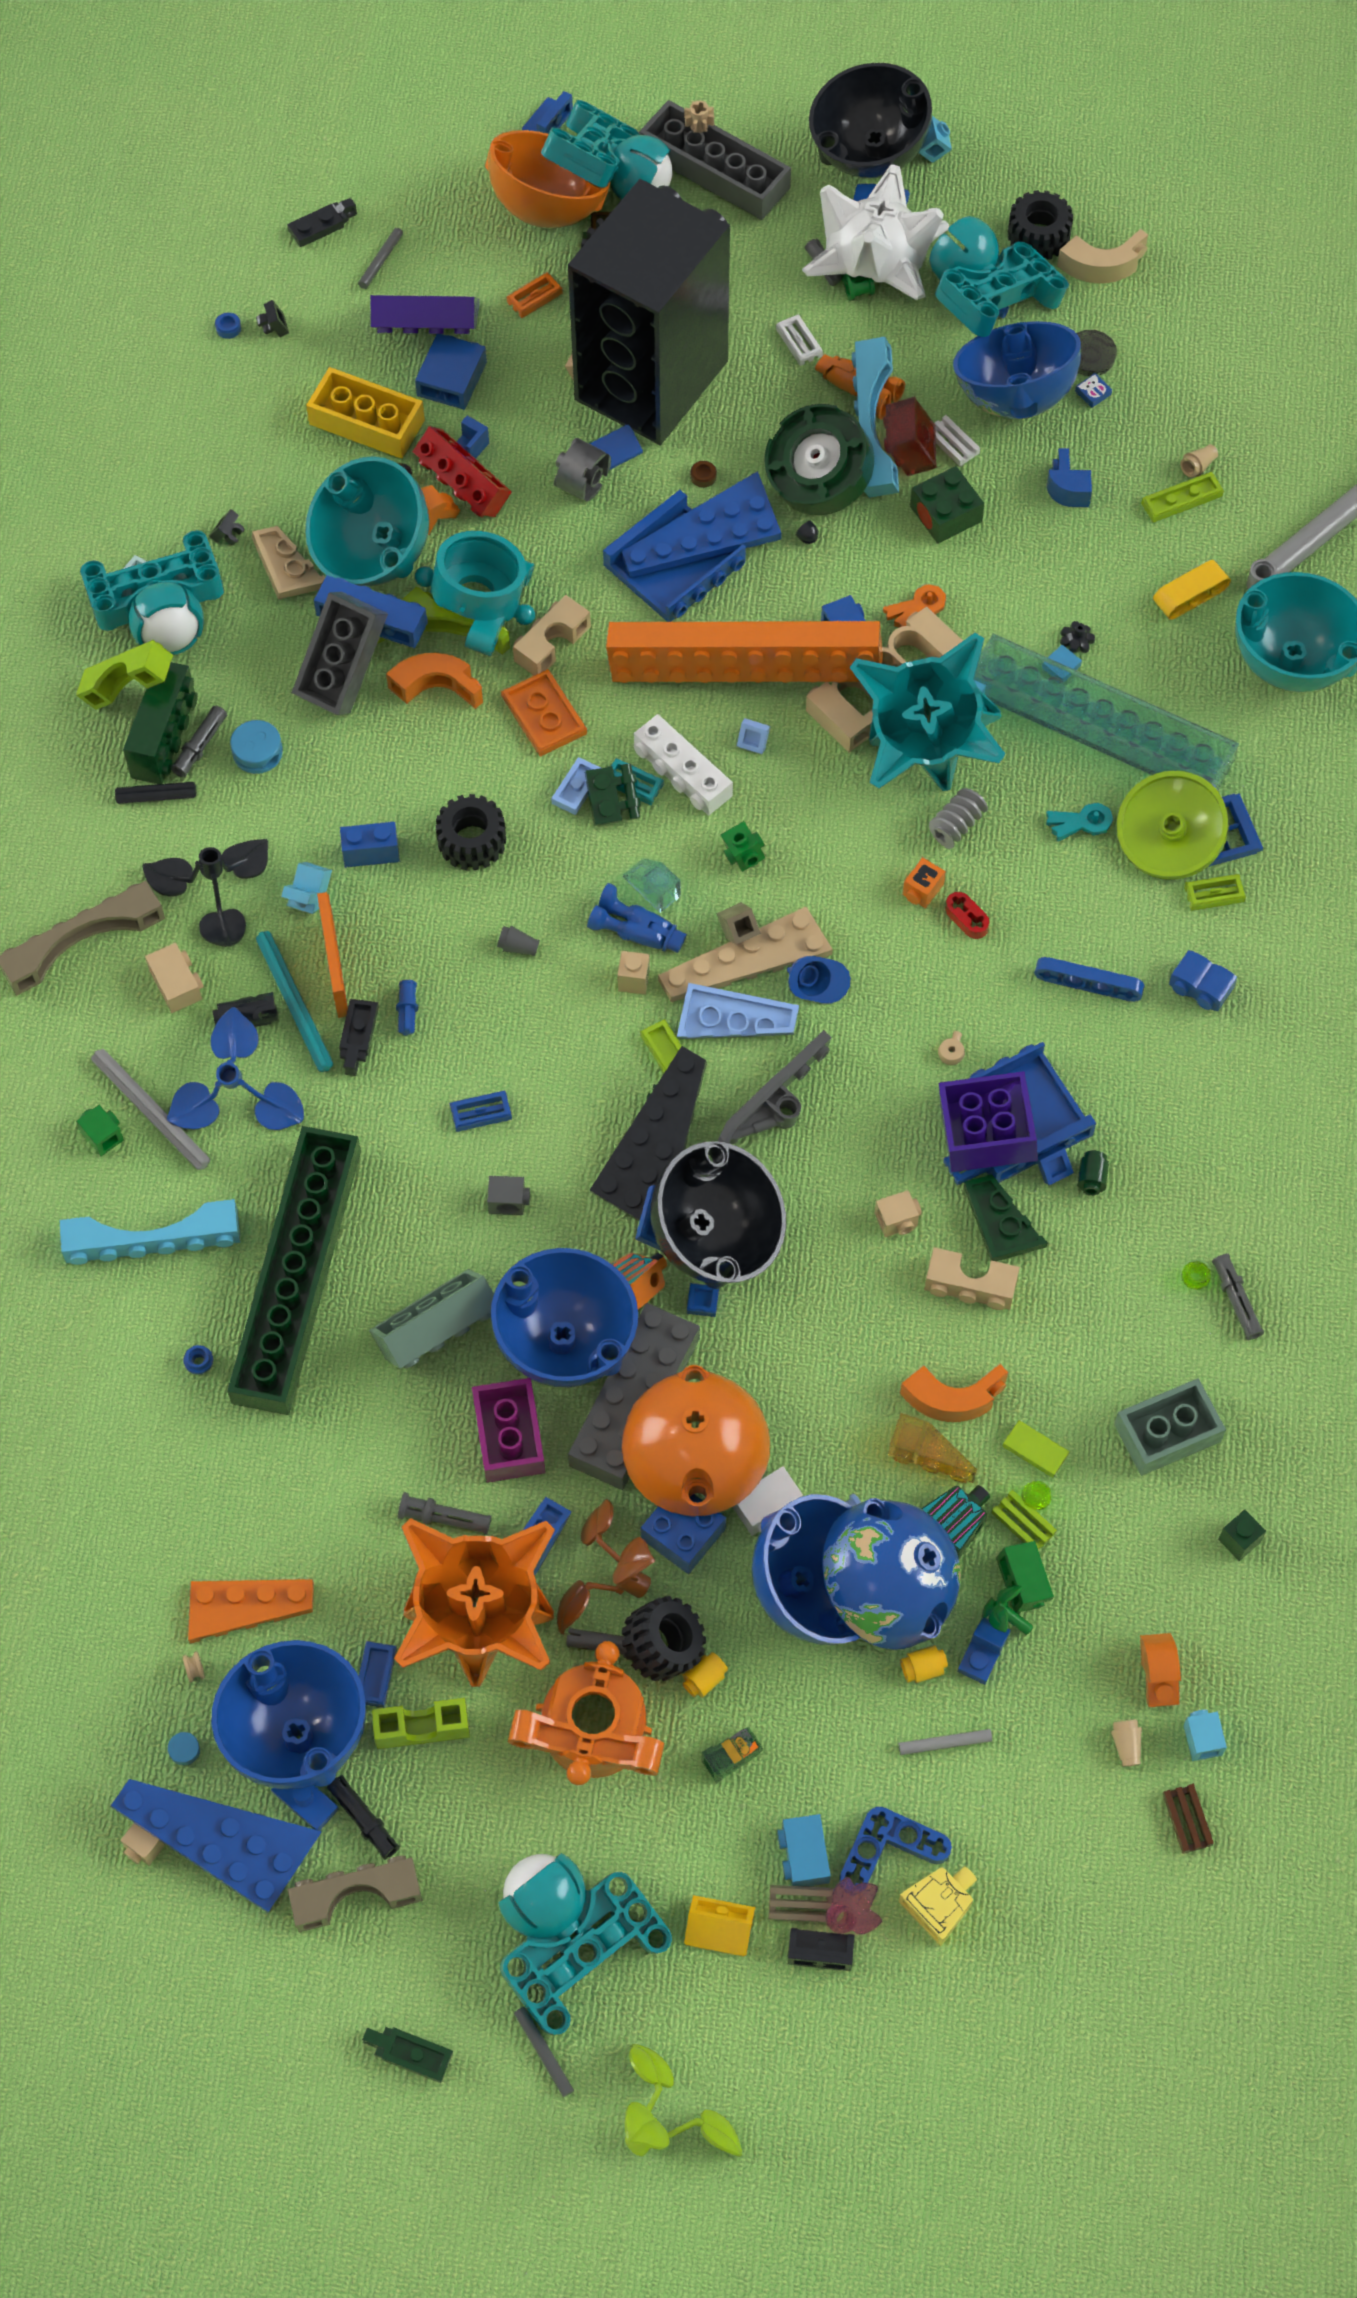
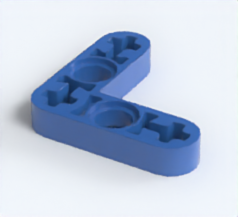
M874 1807L866 1815L841 1871L840 1886L843 1891L851 1895H858L864 1892L886 1843L937 1865L944 1863L949 1858L952 1849L951 1842L947 1836L887 1808ZM879 1815L885 1817L884 1823L888 1825L887 1827L881 1826L876 1838H882L881 1842L875 1837L870 1836L875 1823L871 1819H877ZM909 1827L915 1830L917 1833L915 1842L907 1844L901 1841L899 1832L903 1828ZM922 1835L928 1836L925 1842L931 1845H935L937 1841L941 1842L942 1849L946 1852H939L935 1856L932 1854V1848L925 1844L922 1850L917 1849L921 1843ZM862 1843H871L875 1847L876 1854L870 1859H864L859 1855L858 1847ZM852 1860H855L861 1866L870 1867L869 1870L862 1867L859 1875V1880L862 1881V1884L856 1883L854 1887L849 1885V1879L846 1877V1875L852 1876L857 1867L856 1863H851Z

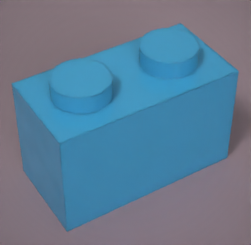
M820 1814L783 1819L782 1830H777L780 1849L786 1848L787 1861H782L785 1880H791L792 1886L809 1887L829 1884L831 1875Z

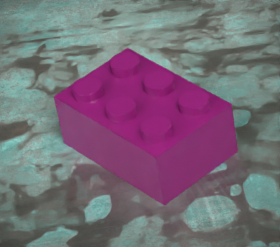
M524 1378L472 1387L486 1483L545 1474L544 1456L531 1379Z

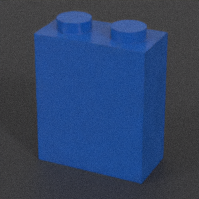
M437 334L415 379L417 396L465 410L486 366V347L476 342L458 339L451 335Z

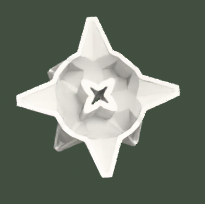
M890 165L867 199L854 201L831 185L823 187L820 191L826 235V249L802 269L807 277L848 274L852 277L863 276L872 278L875 282H886L915 300L926 297L918 270L922 267L930 244L948 230L949 224L942 220L944 214L938 208H931L922 212H911L907 208L900 166Z

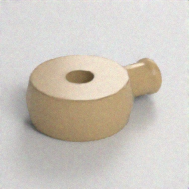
M954 1031L952 1038L946 1039L940 1044L938 1055L943 1063L956 1065L964 1058L965 1049L960 1042L961 1032Z

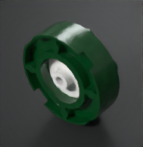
M830 404L808 405L786 416L779 423L781 427L773 439L769 438L765 450V470L772 486L790 507L804 514H832L852 504L866 489L874 469L873 446L859 422L853 415Z

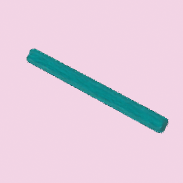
M262 931L256 937L259 948L318 1071L327 1072L333 1067V1061L271 932Z

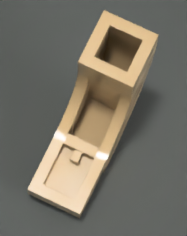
M1140 229L1124 244L1113 249L1095 248L1076 235L1060 249L1057 267L1070 276L1085 282L1111 283L1122 280L1136 272L1138 259L1142 258L1147 251L1148 234Z

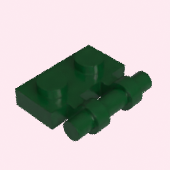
M631 763L620 765L622 776L614 777L613 766L586 770L584 772L594 826L621 822L622 810L629 811L630 820L641 818L639 811L641 801L640 798H637L635 789L637 779L636 774L632 772ZM624 785L626 800L619 801L616 786Z

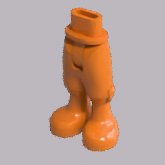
M824 354L817 362L815 370L822 373L823 378L836 387L857 396L853 386V376H856V368H854L852 360L840 358V356L832 358ZM889 377L879 394L876 407L877 418L883 419L887 415L891 401L896 403L900 400L905 390V381L898 377Z

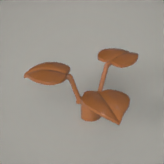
M605 1499L587 1518L581 1531V1541L586 1546H589L596 1540L618 1562L613 1574V1582L617 1585L612 1586L593 1582L584 1584L581 1580L576 1581L565 1592L558 1607L557 1625L559 1632L563 1635L565 1630L580 1617L587 1607L590 1598L589 1590L613 1591L620 1595L626 1591L636 1598H641L646 1594L651 1584V1578L641 1572L655 1562L644 1539L641 1537L633 1539L625 1547L621 1556L603 1541L602 1534L608 1530L613 1519V1506L608 1499Z

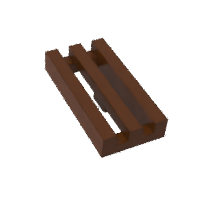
M1194 1783L1187 1785V1787H1178L1172 1791H1164L1163 1797L1182 1854L1213 1846L1214 1842ZM1186 1794L1189 1796L1204 1841L1200 1842L1185 1798ZM1175 1797H1178L1193 1844L1188 1845L1173 1801Z

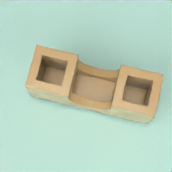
M567 595L559 602H554L549 611L542 618H538L524 636L516 639L513 645L514 662L532 675H537L549 669L556 662L555 646L548 641L556 637H562L574 644L591 627L590 611Z
M933 1248L924 1290L930 1291L931 1294L939 1297L948 1295L957 1297L965 1303L979 1302L987 1304L988 1307L995 1310H1003L1004 1308L1010 1310L1020 1267L991 1260L986 1275L981 1278H970L961 1270V1253Z

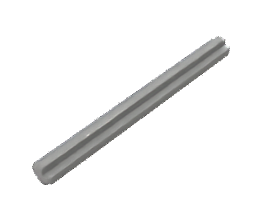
M104 1049L95 1051L91 1057L92 1062L197 1170L205 1169L210 1162V1158L179 1126L173 1125L167 1120V1114Z

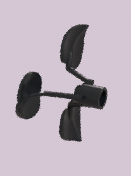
M257 839L238 843L227 848L222 855L214 847L204 848L199 853V861L195 862L194 870L188 861L184 859L167 858L153 863H143V873L151 888L164 896L183 894L187 889V883L194 882L199 870L205 878L212 880L218 913H208L201 919L199 923L200 934L209 943L230 947L237 944L243 938L246 930V921L243 914L237 909L222 911L217 878L222 874L223 868L226 872L233 870L235 876L242 879L254 878L262 874L268 863V840Z

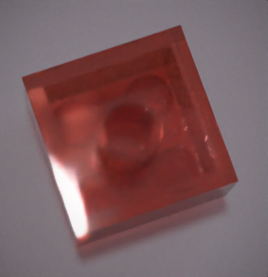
M915 396L886 405V416L883 418L886 429L884 447L886 452L893 456L896 465L899 468L901 467L907 476L937 468L936 425Z

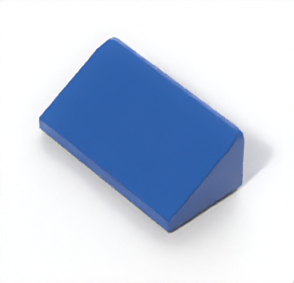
M629 424L590 443L611 456L609 470L643 453Z

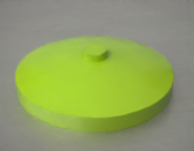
M1164 771L1140 781L1124 798L1117 817L1119 843L1128 860L1143 873L1166 880L1187 878L1206 869L1221 853L1229 831L1227 809L1220 793L1204 778L1185 771Z

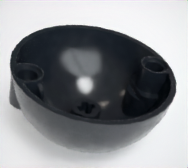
M867 63L842 71L820 89L810 108L809 128L818 148L821 162L826 165H832L846 174L862 178L882 177L890 165L900 166V169H902L918 155L926 141L931 128L932 102L929 91L923 81L911 71L898 65Z
M717 1141L702 1142L690 1146L680 1152L666 1165L658 1178L652 1194L650 1220L653 1234L661 1251L680 1271L705 1282L712 1289H719L727 1284L754 1278L765 1271L780 1252L786 1231V1211L780 1189L772 1174L763 1163L740 1147Z

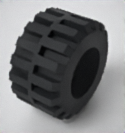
M1036 190L1033 191V194L1029 192L1023 194V198L1018 197L1015 204L1011 207L1009 217L1008 241H1011L1010 245L1012 246L1016 242H1025L1047 260L1052 259L1053 255L1058 256L1060 249L1070 241L1073 214L1071 206L1067 205L1068 201L1064 198L1060 199V195L1056 193L1052 195L1050 191L1045 190L1044 193ZM1034 224H1042L1046 226H1036Z
M469 794L467 798H464L463 795L457 796L458 800H449L447 802L448 807L443 806L440 809V815H437L435 826L439 851L442 852L443 858L446 861L450 860L452 866L456 867L459 864L462 870H467L468 867H473V870H479L481 865L486 868L490 866L491 860L496 862L499 859V854H503L505 850L506 830L500 807L496 808L494 801L487 802V797L481 795L480 798H475V794ZM471 826L485 830L481 835L474 838H465L458 835L459 831Z
M671 1596L659 1597L634 1610L631 1616L626 1618L624 1622L626 1626L622 1628V1635L625 1636V1639L621 1640L622 1647H626L627 1652L625 1656L627 1660L631 1659L633 1662L631 1666L635 1670H641L640 1675L647 1678L650 1676L652 1681H666L693 1668V1666L701 1661L700 1657L705 1652V1649L702 1647V1645L706 1644V1637L702 1635L705 1629L703 1624H699L698 1619L700 1617L697 1613L693 1614L691 1611L692 1607L688 1603L683 1605L682 1600L677 1597L674 1599ZM660 1631L664 1634L668 1647L662 1641Z

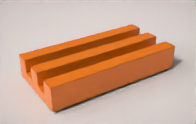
M546 272L506 298L507 303L513 305V310L515 312L518 311L519 316L524 318L563 294V290L554 278ZM549 282V284H547L546 286L542 287L541 289H538ZM530 294L528 297H526V298H524L523 300H521V301L518 302V300H520V299H522L523 297H525L526 295Z

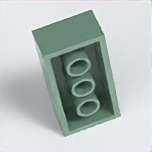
M467 1269L371 1328L369 1332L384 1358L398 1368L404 1367L406 1369L418 1363L419 1357L426 1352L433 1353L441 1349L445 1345L444 1341L453 1335L454 1337H459L470 1330L469 1326L478 1320L482 1322L491 1317V1303L494 1293L483 1275Z

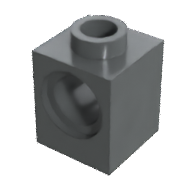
M489 1176L487 1198L489 1214L523 1215L524 1205L530 1204V1188H525L524 1177Z

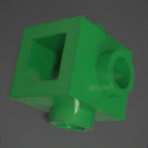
M744 821L720 835L727 848L723 851L731 865L736 863L741 872L765 859L761 849L765 846L757 831L752 834Z

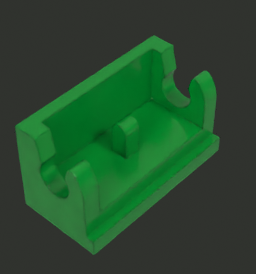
M1031 1541L1004 1547L996 1557L1005 1587L1013 1585L1023 1587V1590L1010 1600L1013 1610L1019 1614L1045 1606L1044 1602L1052 1600L1054 1595L1036 1542Z

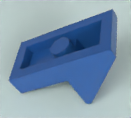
M982 1618L973 1633L970 1645L957 1672L986 1685L1011 1630L1007 1628V1632H1001L992 1627L989 1619Z

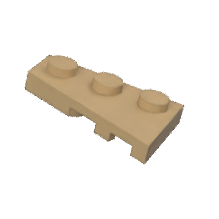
M278 526L252 531V540L278 599L320 589L325 576H320L316 572L311 561L303 558L297 551V546Z

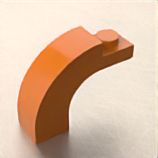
M443 653L418 654L401 661L386 673L388 688L406 704L422 691L433 687H444L454 691L475 709L483 703L482 686L475 678L471 677L470 665L452 655Z
M999 1364L977 1383L965 1388H953L938 1381L925 1366H922L902 1382L900 1394L913 1408L930 1418L945 1422L968 1421L978 1418L992 1409L993 1397L1000 1394L1006 1387L1008 1371Z

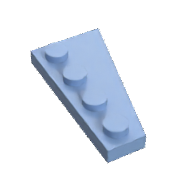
M688 983L677 1039L793 1035L799 1005Z

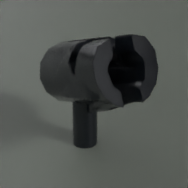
M264 993L256 997L249 996L238 1000L217 1003V1009L213 1010L215 1026L219 1019L232 1007L237 1008L254 1027L269 1025L274 1021H278L274 993Z

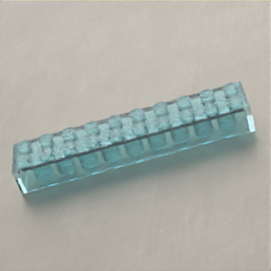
M994 633L981 652L974 680L986 685L985 695L994 704L1148 774L1154 775L1164 771H1185L1204 778L1218 791L1235 761L1239 743Z

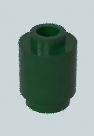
M1090 1150L1085 1152L1084 1157L1080 1160L1077 1186L1087 1195H1098L1106 1190L1109 1161L1105 1153Z

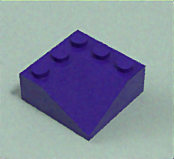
M1025 1071L938 1083L951 1172L1038 1161L1037 1138Z

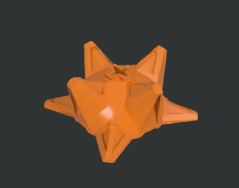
M412 1518L401 1526L419 1568L415 1584L404 1607V1617L414 1622L394 1657L395 1661L402 1668L450 1650L454 1652L471 1687H480L498 1651L539 1670L544 1669L550 1663L534 1626L554 1619V1610L536 1583L534 1570L555 1531L547 1521L503 1539L494 1536L467 1535L452 1538Z

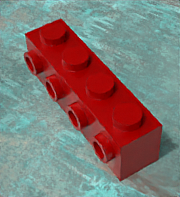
M429 426L412 451L420 458L418 462L423 467L433 470L437 474L436 479L444 485L453 488V494L460 500L467 501L471 505V511L480 517H496L512 493L510 489L443 429Z

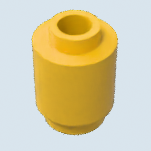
M935 1645L907 1653L905 1658L900 1659L901 1668L907 1683L912 1681L919 1683L944 1675V1668L948 1667L943 1649L938 1650Z
M711 1652L708 1656L703 1655L697 1665L682 1675L685 1680L682 1685L693 1697L699 1695L704 1698L725 1678L724 1674L728 1671V1667L714 1652Z

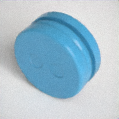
M247 721L238 726L231 736L230 746L233 759L239 768L248 773L260 774L270 771L277 766L282 758L283 748L280 734L272 724L266 721Z

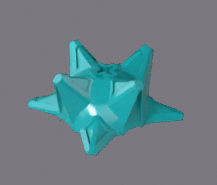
M973 633L940 658L928 657L905 662L898 667L858 658L852 663L850 669L874 700L869 741L870 745L878 746L879 750L870 783L880 789L913 765H920L942 791H948L952 786L958 756L998 764L1003 760L1005 752L985 727L1001 718V711L977 687L974 681L984 643L982 636Z

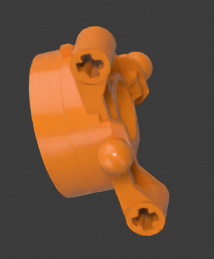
M604 1641L597 1646L595 1650L597 1662H585L583 1665L565 1671L556 1679L555 1684L547 1693L544 1703L537 1704L536 1711L541 1712V1715L528 1710H515L508 1743L524 1749L549 1752L553 1759L567 1770V1778L574 1785H583L590 1778L610 1776L623 1769L643 1775H658L665 1743L656 1738L646 1736H651L652 1728L646 1726V1709L642 1693L635 1682L624 1673V1670L613 1665L618 1660L620 1651L618 1646L611 1641ZM588 1695H600L606 1698L615 1710V1718L611 1726L598 1734H588L581 1731L572 1719V1711L575 1704L581 1698Z

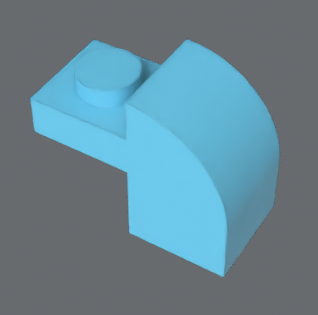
M308 862L298 863L293 885L284 886L281 897L289 899L287 906L314 914L319 908L317 893L327 891L332 870Z

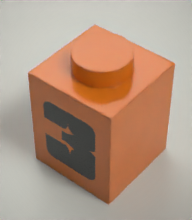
M922 857L905 879L903 895L912 904H919L926 909L943 887L946 871Z

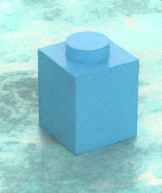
M1204 1709L1190 1713V1717H1187L1183 1727L1192 1761L1223 1756L1227 1746L1218 1711L1208 1713V1710Z

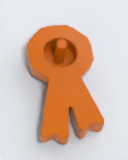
M926 584L915 591L912 600L883 607V613L887 614V620L896 618L894 621L895 627L906 626L908 617L914 612L921 611L926 606L935 615L942 611L946 602V594L939 586Z

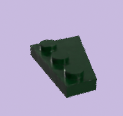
M992 1174L964 1182V1189L990 1260L1000 1261L1047 1247L1048 1242L1042 1235L1039 1236L1031 1226L1030 1220L1026 1215L1023 1216L1013 1204V1199Z

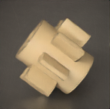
M693 101L690 108L684 109L685 127L690 126L693 132L697 133L707 132L709 125L714 126V107H709L705 101Z

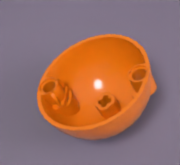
M516 130L505 132L495 137L490 144L485 168L489 171L490 182L497 198L512 215L532 226L561 228L576 224L588 217L592 212L602 210L610 182L605 188L598 187L545 158L541 154V150L549 134L529 130Z
M690 1365L682 1372L653 1384L635 1402L623 1431L622 1454L627 1473L633 1484L652 1503L669 1512L681 1515L706 1516L725 1511L737 1505L751 1494L760 1483L766 1471L771 1443L769 1429L763 1412L755 1399L743 1387L726 1377L707 1372L701 1366ZM691 1379H698V1380H700V1382H688V1381L691 1380ZM698 1421L699 1427L692 1428V1422ZM695 1493H700L706 1498L702 1502L696 1503L691 1501L690 1497Z

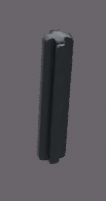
M195 782L115 788V800L118 804L194 798L197 794Z

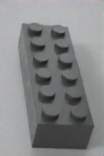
M670 100L639 131V135L655 137L668 146L673 171L760 220H763L791 187V167L715 125H709L707 132H693L690 126L685 127L684 108Z
M649 1303L645 1304L638 1318L635 1337L622 1360L620 1371L612 1376H608L568 1453L570 1467L620 1490L625 1488L630 1477L623 1461L622 1438L628 1415L639 1397L653 1384L685 1369L700 1340L699 1325Z

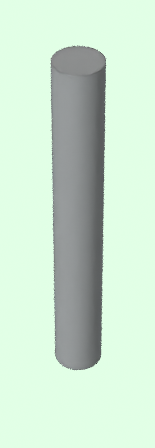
M991 1729L900 1742L898 1745L900 1755L991 1742L993 1739Z

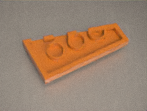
M313 1579L191 1581L189 1643L199 1642L200 1639L214 1635L215 1637L226 1635L230 1631L242 1628L257 1627L258 1624L269 1621L277 1622L312 1613L314 1597Z

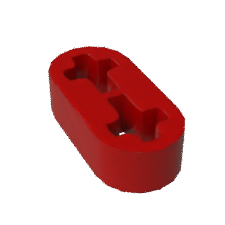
M954 892L947 897L945 910L950 919L970 938H983L989 929L990 922L987 914L963 892ZM954 902H955L957 905H959V904L962 903V904H963V910H962L960 907H956V908L954 909V908H953ZM972 921L976 924L981 922V928L978 926L971 927Z

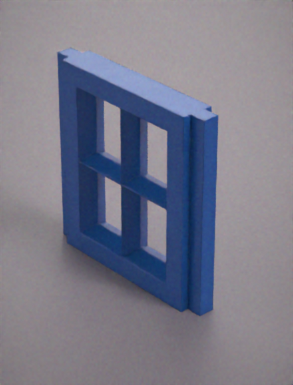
M1240 793L1223 796L1222 799L1225 806L1229 807L1236 823L1229 825V830L1238 828L1245 846L1231 849L1226 840L1224 845L1226 851L1221 852L1208 867L1263 851V846Z

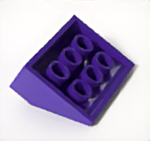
M370 295L371 327L377 328V333H393V328H403V333L416 334L418 333V328H428L429 334H444V329H454V334H470V329H476L480 299L467 296Z

